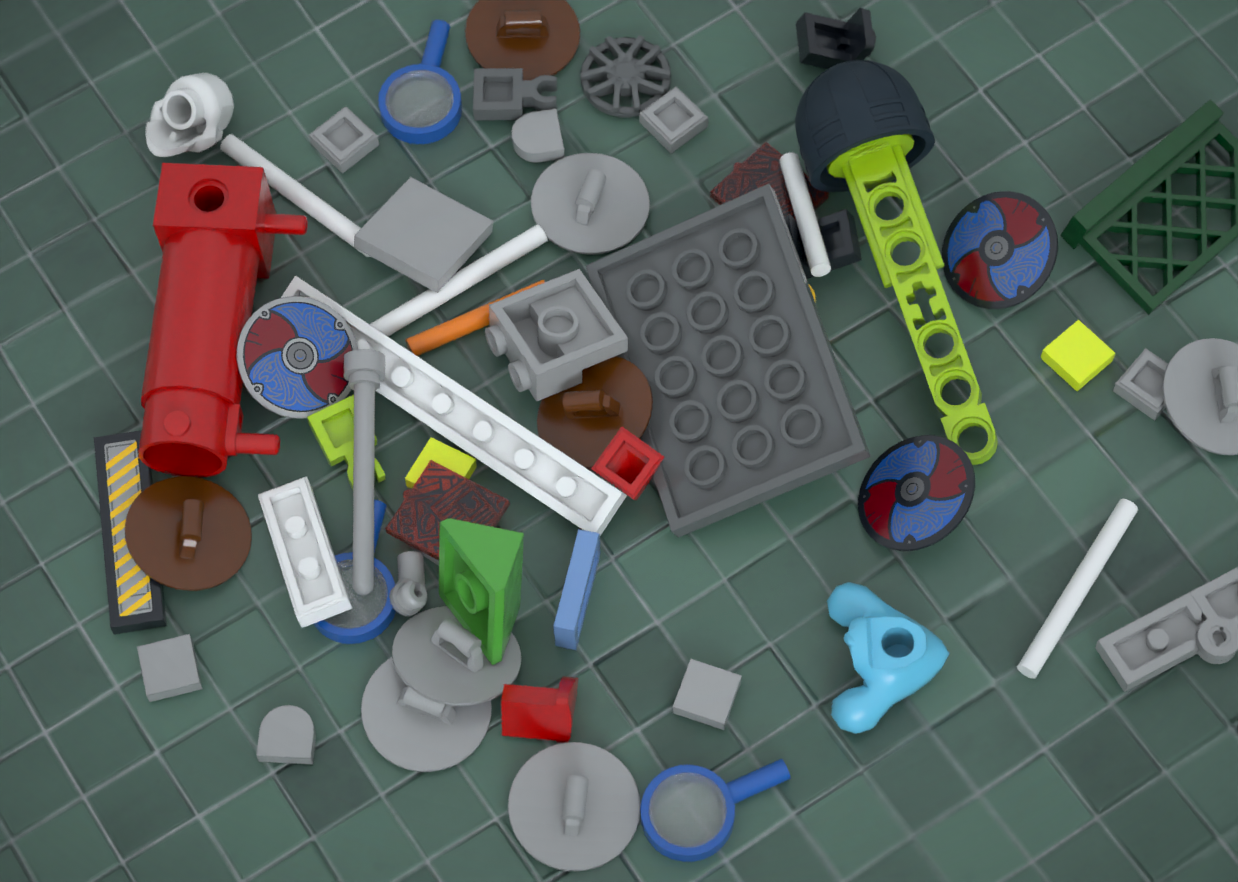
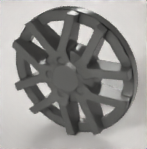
M641 35L637 38L621 37L615 39L609 36L605 37V42L597 47H590L589 54L581 68V87L587 100L601 112L616 117L639 116L641 111L668 93L671 84L670 65L665 55L661 52V48L658 45L654 46L645 41ZM622 47H630L626 53L621 49ZM640 50L647 52L642 59H636ZM610 51L615 59L611 61L603 54ZM655 60H657L661 68L653 67L651 65ZM594 62H596L600 66L599 68L590 70ZM646 79L660 80L662 81V85H657L655 83L647 81ZM606 80L605 82L598 84L592 88L590 86V82ZM614 93L613 105L599 98ZM638 93L652 95L653 97L640 104ZM632 96L633 106L621 107L620 97Z

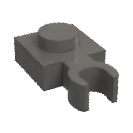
M523 68L474 69V121L517 120L523 116V108H534L537 111L557 109L556 96L545 97L540 95L545 91L557 92V78L551 75H542L533 80L524 81Z

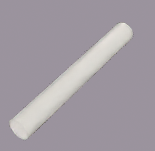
M786 153L781 156L779 162L810 271L813 276H825L830 272L831 266L799 156L796 153Z

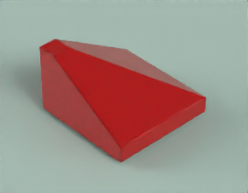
M621 427L591 469L630 498L637 501L665 457L627 429Z

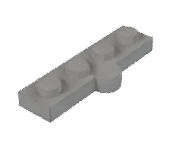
M1238 567L1097 641L1095 649L1124 692L1196 654L1211 664H1223L1234 657L1238 650Z

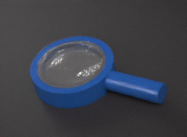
M443 20L432 21L421 64L410 65L397 70L386 79L379 92V110L385 128L391 135L406 143L429 144L439 141L455 129L462 115V100L459 86L447 71L440 68L450 31V25Z
M375 499L374 553L387 507L384 502ZM353 552L335 555L352 609L316 622L314 626L325 637L339 643L356 644L366 642L381 634L390 625L396 611L393 609L389 598L390 591L395 586L394 579L388 568L381 561L374 558V588L367 595H359L353 589Z
M779 759L731 782L725 783L717 774L704 767L696 765L671 767L658 774L649 783L643 794L641 823L644 834L659 853L670 859L693 862L708 858L718 852L728 841L734 826L735 804L789 780L791 777L785 762Z

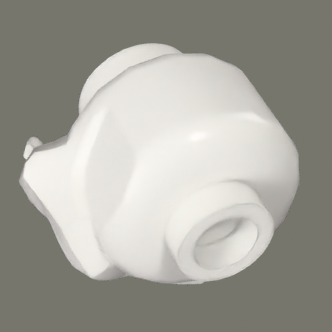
M209 73L182 76L173 82L167 90L165 97L154 103L150 122L146 124V141L149 150L156 156L170 157L187 151L201 152L219 142L234 109L232 93L226 83L218 76Z

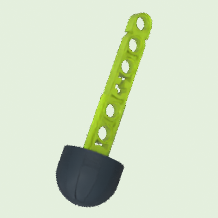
M854 60L837 64L825 70L810 83L802 95L796 111V136L811 185L815 189L824 192L850 191L884 288L893 286L935 405L938 411L945 416L940 419L946 436L959 446V437L963 430L973 426L984 429L988 434L986 446L979 452H965L970 458L972 465L983 464L990 460L996 452L998 445L997 434L986 404H981L982 393L937 269L944 267V262L909 169L929 154L934 147L935 137L930 130L929 121L925 117V110L917 94L906 78L899 72L882 63L868 60ZM894 196L901 199L904 203V208L899 217L894 220H883L876 215L877 204L885 197ZM906 241L914 242L920 247V255L916 262L911 265L902 266L892 260L893 250L898 244ZM922 288L925 289L928 295L936 293V296L929 299V304L936 320L930 321L927 324L919 305H909V303L916 300L915 291ZM943 315H946V320H938ZM916 325H923L920 329H916ZM936 333L948 334L954 341L952 351L944 358H933L925 352L926 341ZM956 379L964 380L971 387L970 397L967 401L955 406L946 403L942 399V390L946 383Z

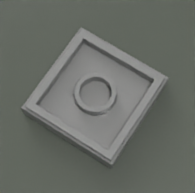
M410 177L354 235V248L438 293L492 234L493 221Z

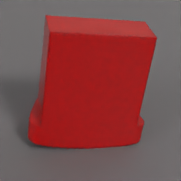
M562 676L558 689L504 684L501 699L502 736L569 743L579 678Z

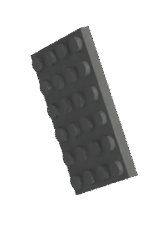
M766 184L586 265L593 289L628 337V351L616 357L626 359L636 365L646 376L650 384L653 407L649 424L641 439L665 457L653 476L671 532L678 538L871 457L776 193L770 184Z

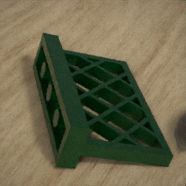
M1211 99L1071 218L1060 235L1073 249L1081 245L1148 315L1238 237V139L1219 121L1224 112ZM1214 139L1229 153L1230 167L1205 165V147ZM1193 157H1195V164L1188 163ZM1175 173L1196 175V196L1171 194V176ZM1206 176L1230 178V199L1206 197ZM1162 185V193L1154 192ZM1141 202L1162 204V225L1137 223V205ZM1172 205L1196 207L1197 228L1172 226ZM1206 208L1231 210V229L1228 231L1208 230ZM1128 214V222H1119ZM1106 232L1128 233V255L1111 254L1098 239ZM1137 234L1162 236L1163 258L1138 256ZM1172 237L1196 239L1197 258L1194 261L1173 259ZM1207 241H1216L1207 249ZM1138 267L1163 269V288L1154 296L1138 282ZM1173 270L1181 271L1175 278H1173Z

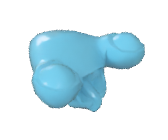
M847 582L836 586L827 600L829 616L842 627H849V631L844 636V642L849 646L854 669L864 679V682L861 686L843 691L832 700L831 716L840 729L857 734L873 729L894 704L912 695L931 681L942 669L950 653L942 640L929 629L885 603L866 586Z

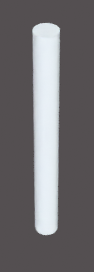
M229 134L224 138L220 146L224 153L242 166L263 167L269 186L354 247V235L361 229L359 226L233 134ZM361 252L366 257H370L369 255Z
M538 224L456 272L438 293L428 289L370 325L386 336L392 335L547 242L548 239L545 232Z
M1120 499L1018 664L1017 669L1023 675L1035 679L1138 512V507L1133 502L1127 499Z

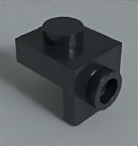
M859 8L847 22L806 12L796 22L799 57L802 64L829 69L843 62L864 60L874 50L876 34L872 29L871 14L868 9Z
M847 209L817 219L831 266L830 271L862 260L855 219ZM790 214L786 215L784 218L806 279L815 277L810 271L797 222Z

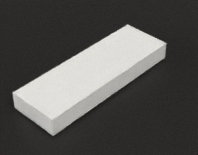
M307 476L258 494L291 602L301 627L309 626L352 609L312 486Z

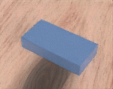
M578 529L553 626L555 646L577 650L601 555L599 533Z

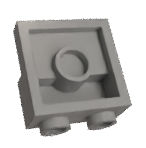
M580 269L489 305L490 327L485 329L487 343L496 357L503 354L507 356L511 362L508 364V370L514 386L519 392L529 389L536 402L582 383L583 369L628 351V337Z

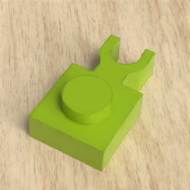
M351 395L307 416V420L330 466L345 460L348 465V481L353 490L354 395ZM375 459L374 473L380 483L386 480V475L378 460Z

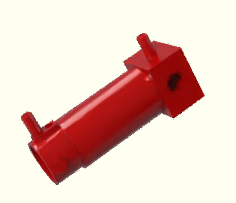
M162 163L153 227L163 256L141 396V406L145 411L138 458L146 466L172 476L209 477L220 474L226 469L228 456H237L238 453L277 455L280 451V437L277 434L241 433L244 417L240 406L243 381L237 366V344L244 325L252 316L257 278L269 279L275 234L304 235L307 233L308 220L305 215L276 214L263 167Z

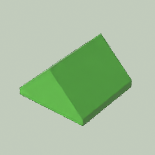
M448 518L440 522L439 596L460 624L482 641L480 648L489 662L494 665L503 659L520 608L524 533Z

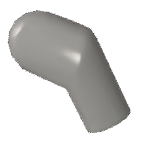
M408 551L397 556L398 582L390 591L389 596L393 609L403 616H412L419 612L426 604L428 596L425 589L424 556L420 552Z

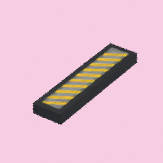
M142 430L94 437L110 628L114 635L167 626L163 584L150 578L137 566L129 553L125 541V522L128 511L136 497L153 484L152 469L138 458Z

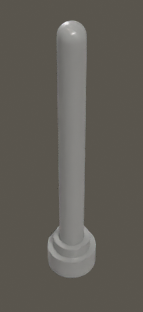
M358 349L347 352L344 355V378L349 381V388L354 390L353 589L359 595H367L374 588L375 390L380 388V381L385 379V355L376 350Z

